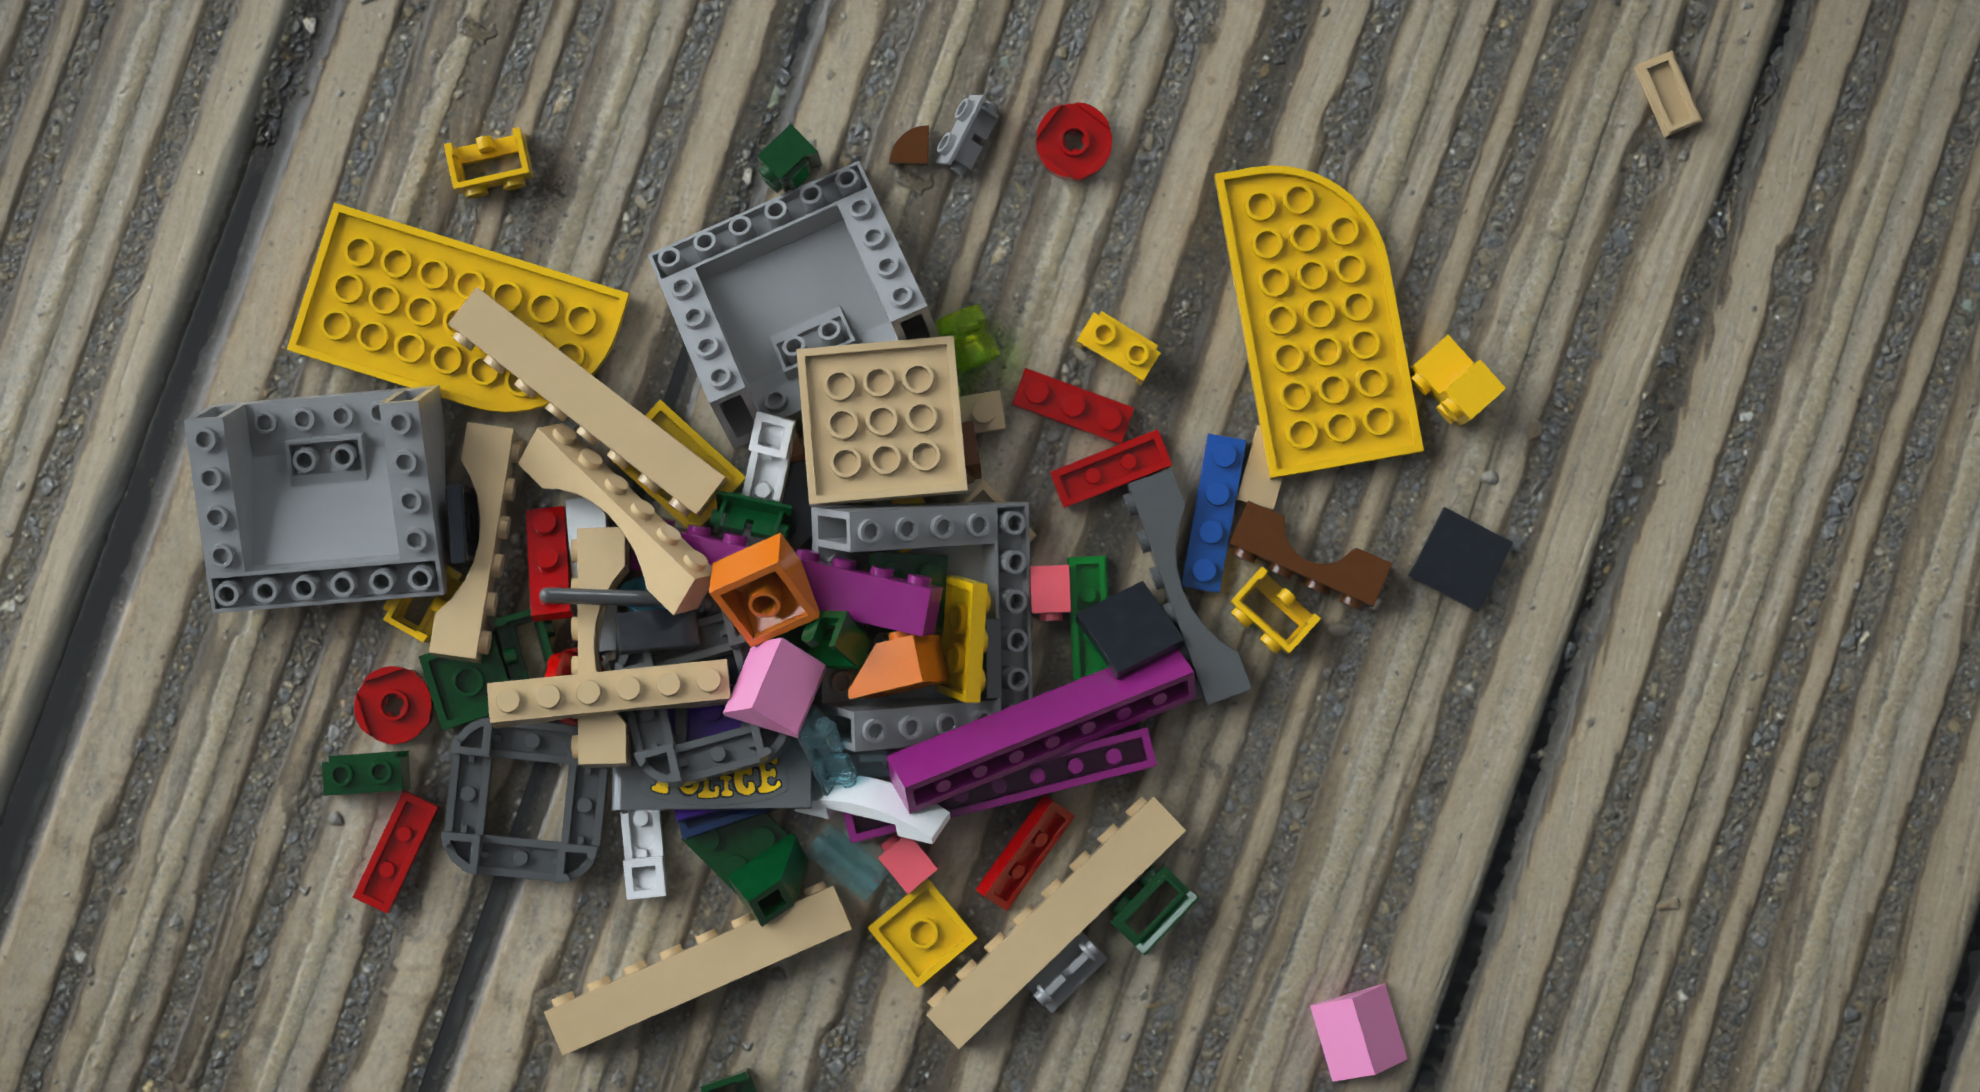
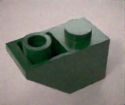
M791 833L727 877L742 904L760 926L763 927L795 905L809 861L797 837Z

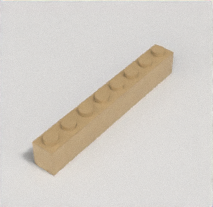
M478 287L474 289L448 323L457 331L453 336L455 340L470 351L477 346L488 354L483 360L501 375L507 369L518 377L514 384L532 399L538 393L548 400L549 403L545 409L562 422L567 417H570L578 423L580 427L576 432L594 446L599 440L611 449L607 454L610 459L624 469L629 464L642 473L638 480L655 493L660 488L664 489L673 496L669 504L686 517L691 512L700 517L716 497V491H720L728 481L717 470Z
M1143 796L1139 797L1125 811L1129 818L1119 828L1112 823L1097 838L1101 845L1092 854L1084 850L1069 865L1073 872L1061 882L1056 877L1040 893L1045 898L1034 909L1028 904L1013 918L1012 921L1017 925L1006 936L1001 931L984 946L988 953L978 963L973 959L968 961L955 974L960 980L949 991L943 986L927 1001L931 1008L927 1011L926 1016L958 1049L975 1035L1186 832L1183 826L1154 796H1151L1147 801Z
M821 881L803 889L804 898L797 900L794 906L763 927L760 926L751 913H748L731 921L733 929L721 934L718 933L717 928L711 929L696 936L697 944L683 950L681 944H677L659 952L662 960L647 966L645 959L623 968L625 976L611 981L609 975H606L588 983L589 992L575 997L572 990L552 999L553 1007L546 1010L544 1014L562 1056L853 929V923L836 884L827 887L825 882Z

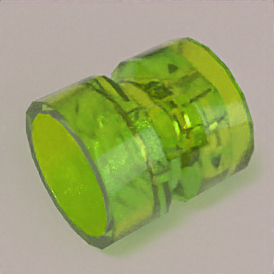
M981 304L957 310L934 323L939 337L954 336L957 374L986 364L1001 355L994 335L987 334L985 331L989 323Z

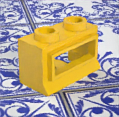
M520 127L512 129V136L493 139L490 135L476 138V144L458 148L451 142L444 144L453 189L458 194L465 193L467 199H473L488 195V188L503 185V190H515L525 187V180L534 178L526 135ZM519 153L522 168L466 180L463 165Z
M1101 311L1100 315L1097 313L1092 314L1076 340L1078 348L1081 350L1084 346L1107 359L1110 363L1137 378L1135 382L1141 386L1161 355V352L1157 350V344Z
M447 564V592L444 595L435 596L419 626L404 618L415 597L387 599L383 610L387 613L383 620L423 643H430L435 613L450 601L463 584L467 575Z
M1262 566L1229 601L1235 607L1231 614L1246 628H1249L1253 623L1264 634L1260 638L1261 642L1275 654H1278L1280 650L1290 654L1321 618L1316 614H1311L1296 600V597L1288 589L1282 588L1267 574L1268 571ZM1254 588L1259 590L1298 625L1286 640L1243 602Z

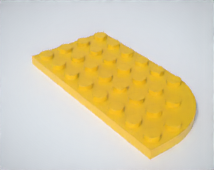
M1268 165L1215 174V184L1269 479L1423 452L1424 447L1389 260L1380 232L1370 215L1341 186L1328 178L1304 169Z
M334 203L287 350L407 388L439 385L441 398L475 409L497 413H521L546 407L549 401L538 393L532 399L514 385L518 377L507 369L502 375L483 361L488 354L477 346L472 351L468 350L453 338L457 331L448 325L474 289L478 287L593 376L606 361L615 344L631 295L624 291Z

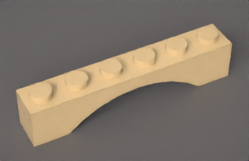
M467 422L461 461L471 477L478 497L480 511L479 543L474 562L463 584L450 601L435 613L429 653L434 657L481 664L483 654H489L492 632L487 631L489 616H495L498 605V593L493 592L495 578H501L504 569V555L499 554L502 539H508L511 525L510 516H506L508 501H514L517 490V479L512 478L514 463L519 462L523 453V441L518 440L519 435L514 428Z
M563 423L537 428L518 465L542 488L561 489L576 493L606 512L623 531L634 549L643 572L647 590L673 615L697 609L710 588L712 566L708 563L707 558L702 553L694 550L681 537L680 532L676 528L668 525L655 512L654 507L650 503L642 500L629 488L624 478L616 475L605 465L598 453L590 450L581 442L573 429Z
M619 527L577 528V539L571 540V559L573 563H577L578 578H572L571 588L617 590L630 573V543ZM578 604V617H572L571 619L572 640H578V656H572L571 660L572 675L602 672L599 649L601 628L608 605ZM619 712L572 717L573 719H578V735H572L571 741L573 759L578 758V765L583 768L631 767V731L629 724Z
M727 659L487 683L490 724L494 728L533 725L572 717L612 712L726 705L728 700L731 699Z

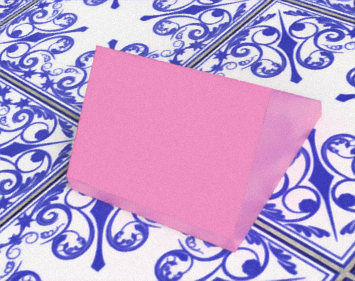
M782 637L766 640L751 647L730 695L731 699L728 700L723 714L733 719L798 738L827 667L824 663Z
M1385 983L1310 1005L1332 1081L1376 1075L1408 1060Z

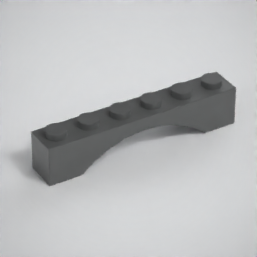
M1170 468L1128 483L1126 487L1129 493L1122 495L1129 516L1137 515L1142 528V530L1136 531L1138 542L1143 554L1150 551L1155 565L1149 568L1151 578L1156 590L1164 589L1168 603L1162 605L1163 610L1173 624L1177 626L1178 631L1184 638V645L1179 648V651L1186 661L1190 662L1194 671L1196 700L1203 698L1205 705H1209L1251 690L1252 688L1239 652L1221 642L1204 626L1192 610L1182 589L1177 569L1176 540L1185 502L1173 469Z

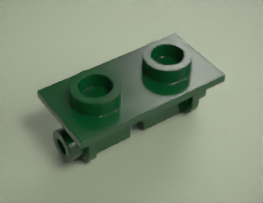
M716 491L717 510L713 509L711 513L710 525H715L717 530L743 535L748 523L753 524L750 531L751 537L768 539L781 533L786 540L788 539L789 531L793 532V509L791 505H786L776 500L767 501L748 497L738 492Z

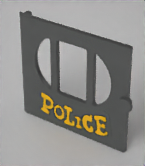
M616 633V660H615V663L618 662V658H619V656H620L619 646H618V639H617V633ZM812 702L798 738L792 736L788 750L775 760L764 765L684 787L662 786L650 778L635 759L634 753L636 752L631 735V767H613L612 811L627 814L629 811L812 809L813 729L820 726L823 720V713ZM675 708V740L678 745L687 742L688 708ZM626 711L619 712L628 723ZM741 721V727L750 725V723Z

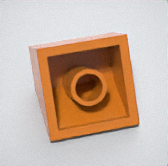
M781 533L712 563L709 594L750 647L820 617V612L802 561Z
M901 631L888 633L889 641L875 644L847 692L849 699H870L948 682L949 678L940 635L918 636Z

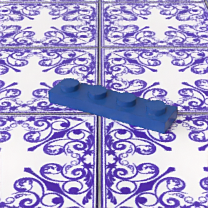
M1209 433L1207 435L1181 580L1182 587L1220 593L1247 440Z

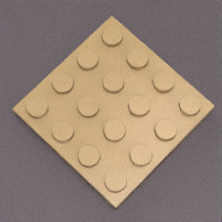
M954 336L796 349L810 507L968 493Z

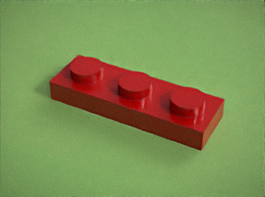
M1027 368L1023 372L1012 402V406L1118 445L1122 443L1134 407Z
M1157 429L1053 470L1049 474L1063 509L1171 467L1172 463Z
M564 506L526 510L531 617L534 622L572 618V604L544 603L539 597L540 591L546 587L571 588L566 509Z
M402 791L352 896L353 898L384 913H391L440 806L409 791Z
M1044 794L975 890L1002 909L1008 911L1072 822L1075 815Z

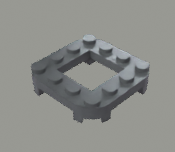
M721 609L722 613L697 620L700 640L698 648L620 655L614 669L622 670L701 662L734 653L738 673L740 674L751 647ZM668 709L626 711L637 763L657 784L668 787L689 786L767 764L788 750L792 737L750 724L677 745Z
M481 718L467 725L458 734L457 738H454L450 749L452 762L445 828L441 832L442 846H445L451 860L462 871L475 875L485 874L560 883L579 878L592 869L598 860L602 847L610 767L583 768L578 765V758L573 759L571 741L572 735H578L577 726L544 722L533 725L494 728L490 724V718ZM494 757L569 765L561 842L486 834Z

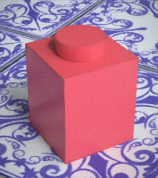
M1069 565L1030 566L1031 614H1039V621H1063L1062 613L1071 612Z
M897 832L880 845L884 853L878 859L907 894L939 868L918 841L900 837L897 835Z

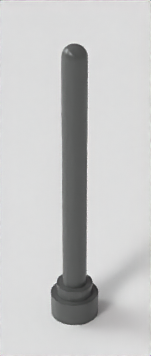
M546 587L539 594L542 602L552 604L664 607L649 591ZM708 590L698 607L700 612H706L707 616L722 613L721 608L709 594Z

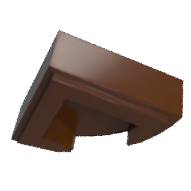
M929 125L918 126L905 132L894 144L889 164L928 166Z

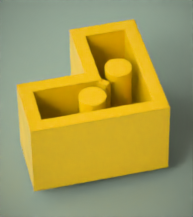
M1449 334L1409 368V371L1413 374L1411 382L1425 396L1430 393L1439 403L1436 407L1439 414L1449 424L1452 425L1456 422L1459 427L1473 419L1506 389L1481 359L1474 363Z

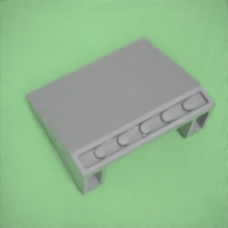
M860 161L648 254L709 404L733 449L750 442L756 412L758 411L794 421L802 419L796 349L939 337L928 306Z
M439 385L213 404L184 420L212 614L444 595L447 592L445 427Z
M1029 502L856 504L811 507L812 551L821 553L820 560L833 562L834 557L852 559L857 561L856 568L868 570L866 567L868 564V551L897 552L902 549L915 548L905 553L948 555L947 575H959L988 584L991 606L986 617L1001 619L1002 698L980 697V703H965L935 691L936 685H931L880 698L849 699L847 691L860 669L827 668L816 692V706L823 713V720L820 726L817 727L818 741L854 752L911 747L939 734L946 733L1032 698ZM855 621L864 629V623ZM866 631V634L872 639L866 659L876 643L889 641L888 633L891 632Z

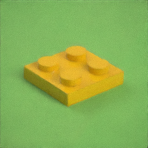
M929 878L867 927L916 988H919L978 939Z

